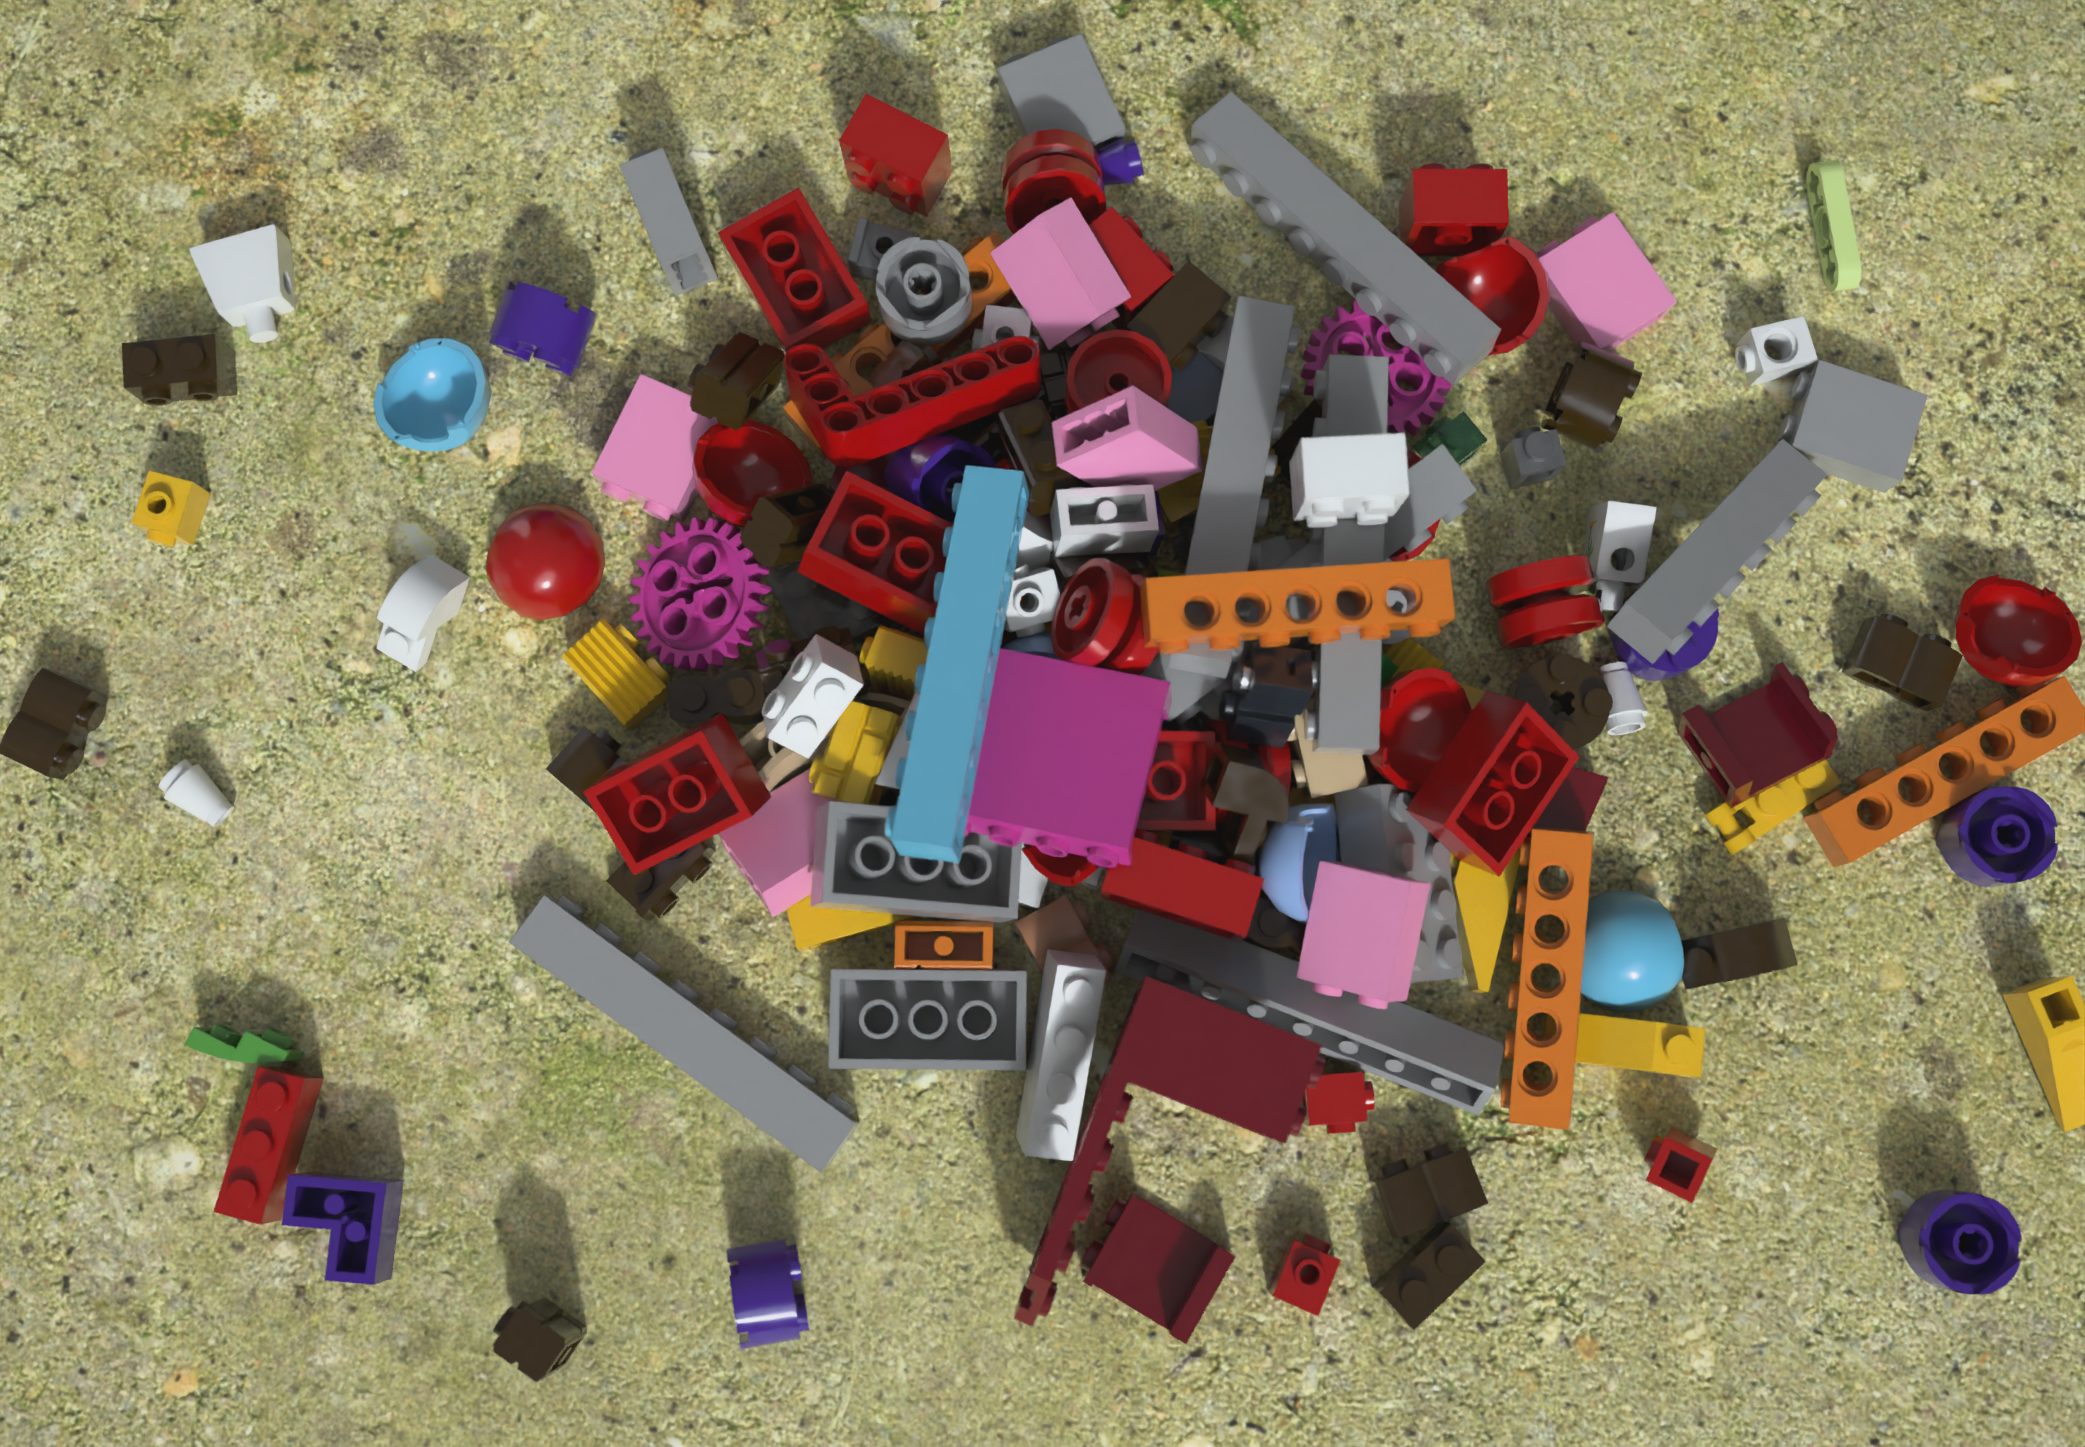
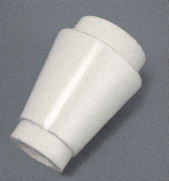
M1614 662L1598 669L1599 674L1605 681L1613 701L1606 723L1607 734L1624 735L1643 729L1646 726L1644 717L1647 716L1648 712L1631 673L1628 671L1627 663Z
M186 759L175 765L158 786L166 793L164 796L165 800L209 823L213 828L220 825L234 809V806L228 802V799L199 764L192 765Z

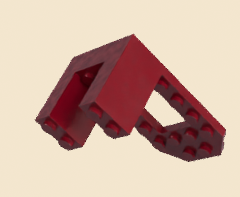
M1146 976L1140 981L1077 1142L1073 1161L1069 1163L1029 1268L1030 1272L1026 1280L1027 1286L1023 1285L1015 1306L1013 1319L1033 1327L1037 1315L1047 1318L1057 1292V1283L1052 1281L1056 1270L1066 1273L1076 1248V1235L1072 1227L1075 1220L1085 1223L1096 1195L1091 1192L1093 1185L1090 1184V1180L1094 1171L1104 1174L1115 1145L1110 1143L1111 1139L1107 1137L1113 1121L1121 1125L1123 1124L1132 1102L1133 1095L1125 1092L1128 1082L1286 1145L1289 1135L1297 1138L1303 1126L1307 1108L1300 1104L1307 1086L1315 1089L1322 1075L1326 1059L1319 1057L1322 1045Z

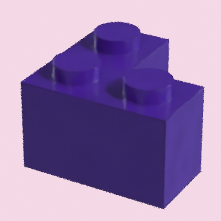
M316 1172L288 1175L282 1226L331 1230L324 1281L375 1285L392 1279L404 1180Z

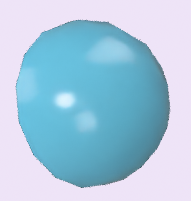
M451 338L427 339L409 346V351L391 366L382 383L379 384L377 382L373 402L377 424L392 441L403 447L418 451H444L464 445L485 423L492 390L483 363L468 345Z
M1605 891L1590 898L1588 902L1581 993L1593 1004L1614 1012H1641L1661 1003L1680 982L1684 970L1681 938L1669 910L1659 900L1637 891Z

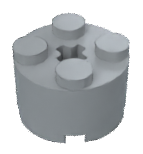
M911 237L893 245L881 258L875 281L876 296L881 316L888 329L903 341L908 340L921 349L924 345L930 347L943 343L960 332L972 312V291L967 264L956 248L946 241L939 239L934 241L921 239L920 237ZM919 289H922V290H923L924 292H926V293H928V292H931V293H929V294H927V295H924L923 293H920V294L917 295V294H916V291L919 290Z

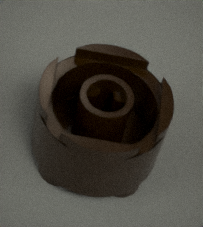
M1579 340L1572 351L1579 353L1580 356L1577 357L1574 364L1565 363L1545 411L1553 413L1552 419L1542 420L1541 428L1548 431L1557 429L1558 435L1596 449L1600 443H1612L1623 420V417L1617 415V412L1624 398L1631 399L1641 380L1642 372L1634 369V361Z
M1559 654L1537 661L1520 674L1506 692L1508 697L1527 702L1574 751L1593 741L1602 732L1613 705L1612 696L1608 691L1607 685L1597 670L1585 661L1569 654ZM1558 700L1562 704V708L1560 709L1561 712L1555 715L1550 710V707L1553 705V701Z

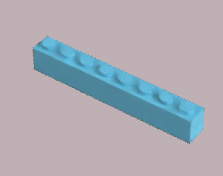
M966 465L962 483H956L953 489L952 510L956 512L954 526L947 527L944 533L943 555L947 557L945 571L938 572L935 578L934 600L938 602L935 618H928L925 627L924 642L925 646L929 647L926 664L920 663L916 672L915 691L917 694H920L917 710H910L906 721L905 736L906 740L910 741L907 759L900 758L896 771V787L900 789L897 807H890L886 820V835L891 837L890 840L898 854L902 856L960 863L1029 499V490L1024 471Z

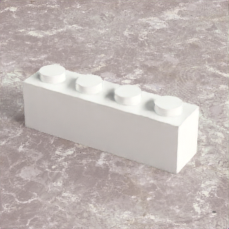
M1047 949L1016 1130V1138L1025 1156L1073 1161L1106 975L1105 968L1095 955Z

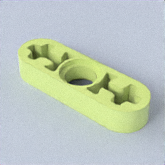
M1838 160L1811 163L1807 171L1806 188L1825 285L1831 292L1855 289L1861 280V260L1843 168Z

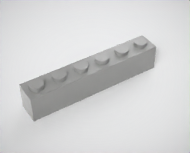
M1782 439L1625 602L1607 627L1651 664L1665 650L1674 656L1694 634L1687 628L1692 621L1701 627L1720 606L1714 598L1720 593L1727 599L1746 578L1740 570L1747 566L1753 571L1772 550L1765 543L1771 538L1778 544L1797 523L1790 516L1796 512L1803 517L1822 496L1815 488L1827 476V473Z

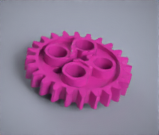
M1356 300L1352 304L1350 314L1341 306H1338L1333 316L1334 321L1324 316L1319 326L1320 331H1312L1308 341L1311 346L1305 348L1302 360L1307 363L1303 365L1300 376L1310 380L1306 383L1303 391L1304 395H1314L1316 370H1323L1329 354L1339 355L1338 352L1347 351L1355 356L1389 357L1388 404L1391 407H1387V433H1404L1405 429L1414 437L1418 434L1421 423L1427 426L1431 425L1436 416L1434 411L1440 412L1446 402L1443 396H1447L1452 385L1444 377L1434 375L1415 351L1409 346H1403L1398 343L1392 336L1389 328L1377 317L1366 314L1359 307ZM1363 336H1367L1369 338L1371 348L1369 347L1368 342ZM1382 341H1393L1400 347V350L1389 349ZM1396 382H1407L1413 386L1415 391H1404Z
M696 517L692 518L690 526L677 522L675 524V535L665 531L660 533L663 544L661 547L651 544L647 546L652 556L650 562L638 560V566L645 572L643 577L631 579L632 584L640 587V594L630 597L629 602L640 605V610L630 618L631 621L644 624L636 636L649 641L646 650L660 655L659 661L690 671L692 668L706 672L709 665L722 668L724 667V656L734 659L739 658L738 643L748 646L753 644L751 637L747 633L750 627L762 630L763 625L755 617L757 612L769 611L770 607L760 602V596L771 592L772 587L761 584L760 579L766 576L770 570L765 566L756 564L758 561L754 558L753 553L742 544L740 539L742 533H740L739 528L713 518H709L707 522ZM716 560L715 567L712 570L713 562ZM727 603L725 612L722 614L723 606ZM687 619L686 627L683 630L684 623Z

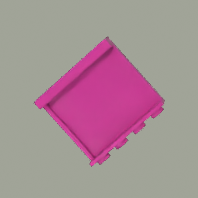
M1000 648L965 836H968L969 832L987 835L991 841L1009 847L1017 846L1018 842L1038 846L1041 852L1055 857H1065L1068 853L1086 856L1088 861L1102 867L1113 868L1117 866V863L1131 866V846L1163 719H1168L1172 703L1170 682Z

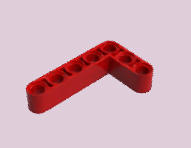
M1026 336L1006 338L856 396L852 394L830 358L820 346L809 343L796 345L785 353L783 359L792 402L827 458L839 467L860 465L1030 399L1038 394L1042 385L1040 349L1033 339Z

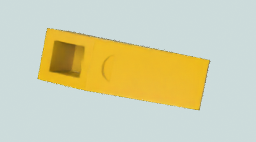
M2073 976L2044 978L2002 994L2061 1131L2066 1132L2084 1125L2085 1003Z

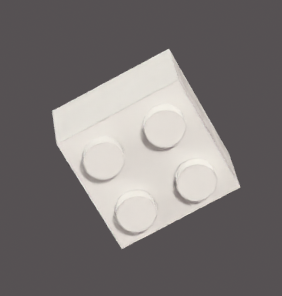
M1405 433L1301 438L1290 461L1293 521H1307V527L1310 528L1337 525V519L1357 518L1358 525H1379L1388 522V517L1394 516L1409 495Z

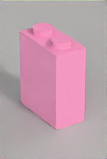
M1072 198L1038 215L990 253L1049 350L1065 340L1070 348L1094 333L1089 325L1092 324L1095 331L1118 318L1120 315L1116 307L1131 298V295Z
M1614 212L1599 221L1595 216L1590 217L1572 231L1574 237L1561 245L1558 240H1554L1536 253L1548 273L1551 296L1548 306L1575 345L1579 340H1582L1610 352L1665 317L1677 302Z
M640 374L592 471L593 476L602 485L600 491L622 503H626L628 498L644 504L643 511L660 520L668 522L670 516L684 521L698 494L692 470L697 442L711 426L718 424L716 417L709 419L693 412L690 406V395Z
M1135 386L1124 389L1052 422L1057 466L1095 488L1115 487L1124 484H1153L1154 491L1203 471L1197 427Z
M810 769L770 792L772 797L752 817L718 833L726 852L772 917L811 894L817 808L827 803L828 800L820 798L811 792L814 784L809 782Z
M1319 861L1296 978L1313 982L1312 991L1336 997H1341L1343 991L1358 994L1357 1003L1369 1007L1387 1009L1388 1002L1407 1001L1431 883L1343 862Z

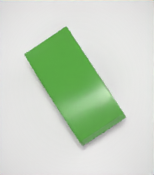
M215 1023L213 1028L193 1027L184 1044L214 1057L247 1063L300 1061L305 1053L291 1046L293 1038L277 1029L266 1027L264 1032L245 1031L242 1037V1034L219 1023Z

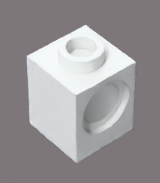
M1805 316L1751 328L1736 343V363L1740 372L1746 373L1749 386L1798 375L1801 371L1805 372L1818 360ZM1764 345L1774 347L1779 352L1780 360L1769 357L1765 352Z

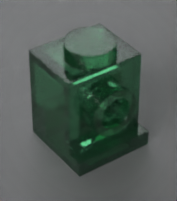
M1463 411L1453 420L1450 417L1448 418L1447 415L1439 419L1425 432L1426 436L1413 445V449L1423 458L1443 444L1461 468L1478 455L1487 442V438Z

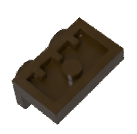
M704 840L636 875H633L624 861L606 881L636 909L635 912L643 919L651 921L655 916L661 919L680 900L676 893L688 881L694 884L708 872L713 865L709 858L716 851Z

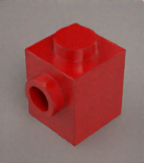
M1358 1071L1322 1074L1316 1088L1307 1086L1304 1093L1302 1106L1307 1108L1304 1125H1326L1327 1134L1356 1132L1355 1122H1367V1111L1374 1110L1375 1101L1372 1082L1364 1081V1073Z
M1671 1127L1665 1139L1655 1135L1644 1162L1652 1165L1646 1181L1693 1203L1717 1148Z
M1307 1233L1304 1234L1302 1241L1290 1236L1268 1292L1277 1299L1319 1316L1341 1261L1336 1256L1329 1254L1332 1244Z

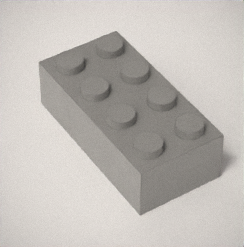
M1376 784L1334 793L1341 860L1343 863L1431 883L1411 983L1463 978L1462 950L1459 945L1456 920L1457 905L1453 895L1450 869L1451 854L1442 843L1406 811L1417 793L1398 788L1393 784Z
M828 801L817 808L810 907L997 923L1018 918L1022 843L1018 842V845L1014 847L1003 846L991 841L987 835L969 832V835L964 837L960 863L902 856L898 854L890 840L891 837L886 835V820L890 807Z
M831 969L828 1069L1027 1070L1028 973L1027 971Z

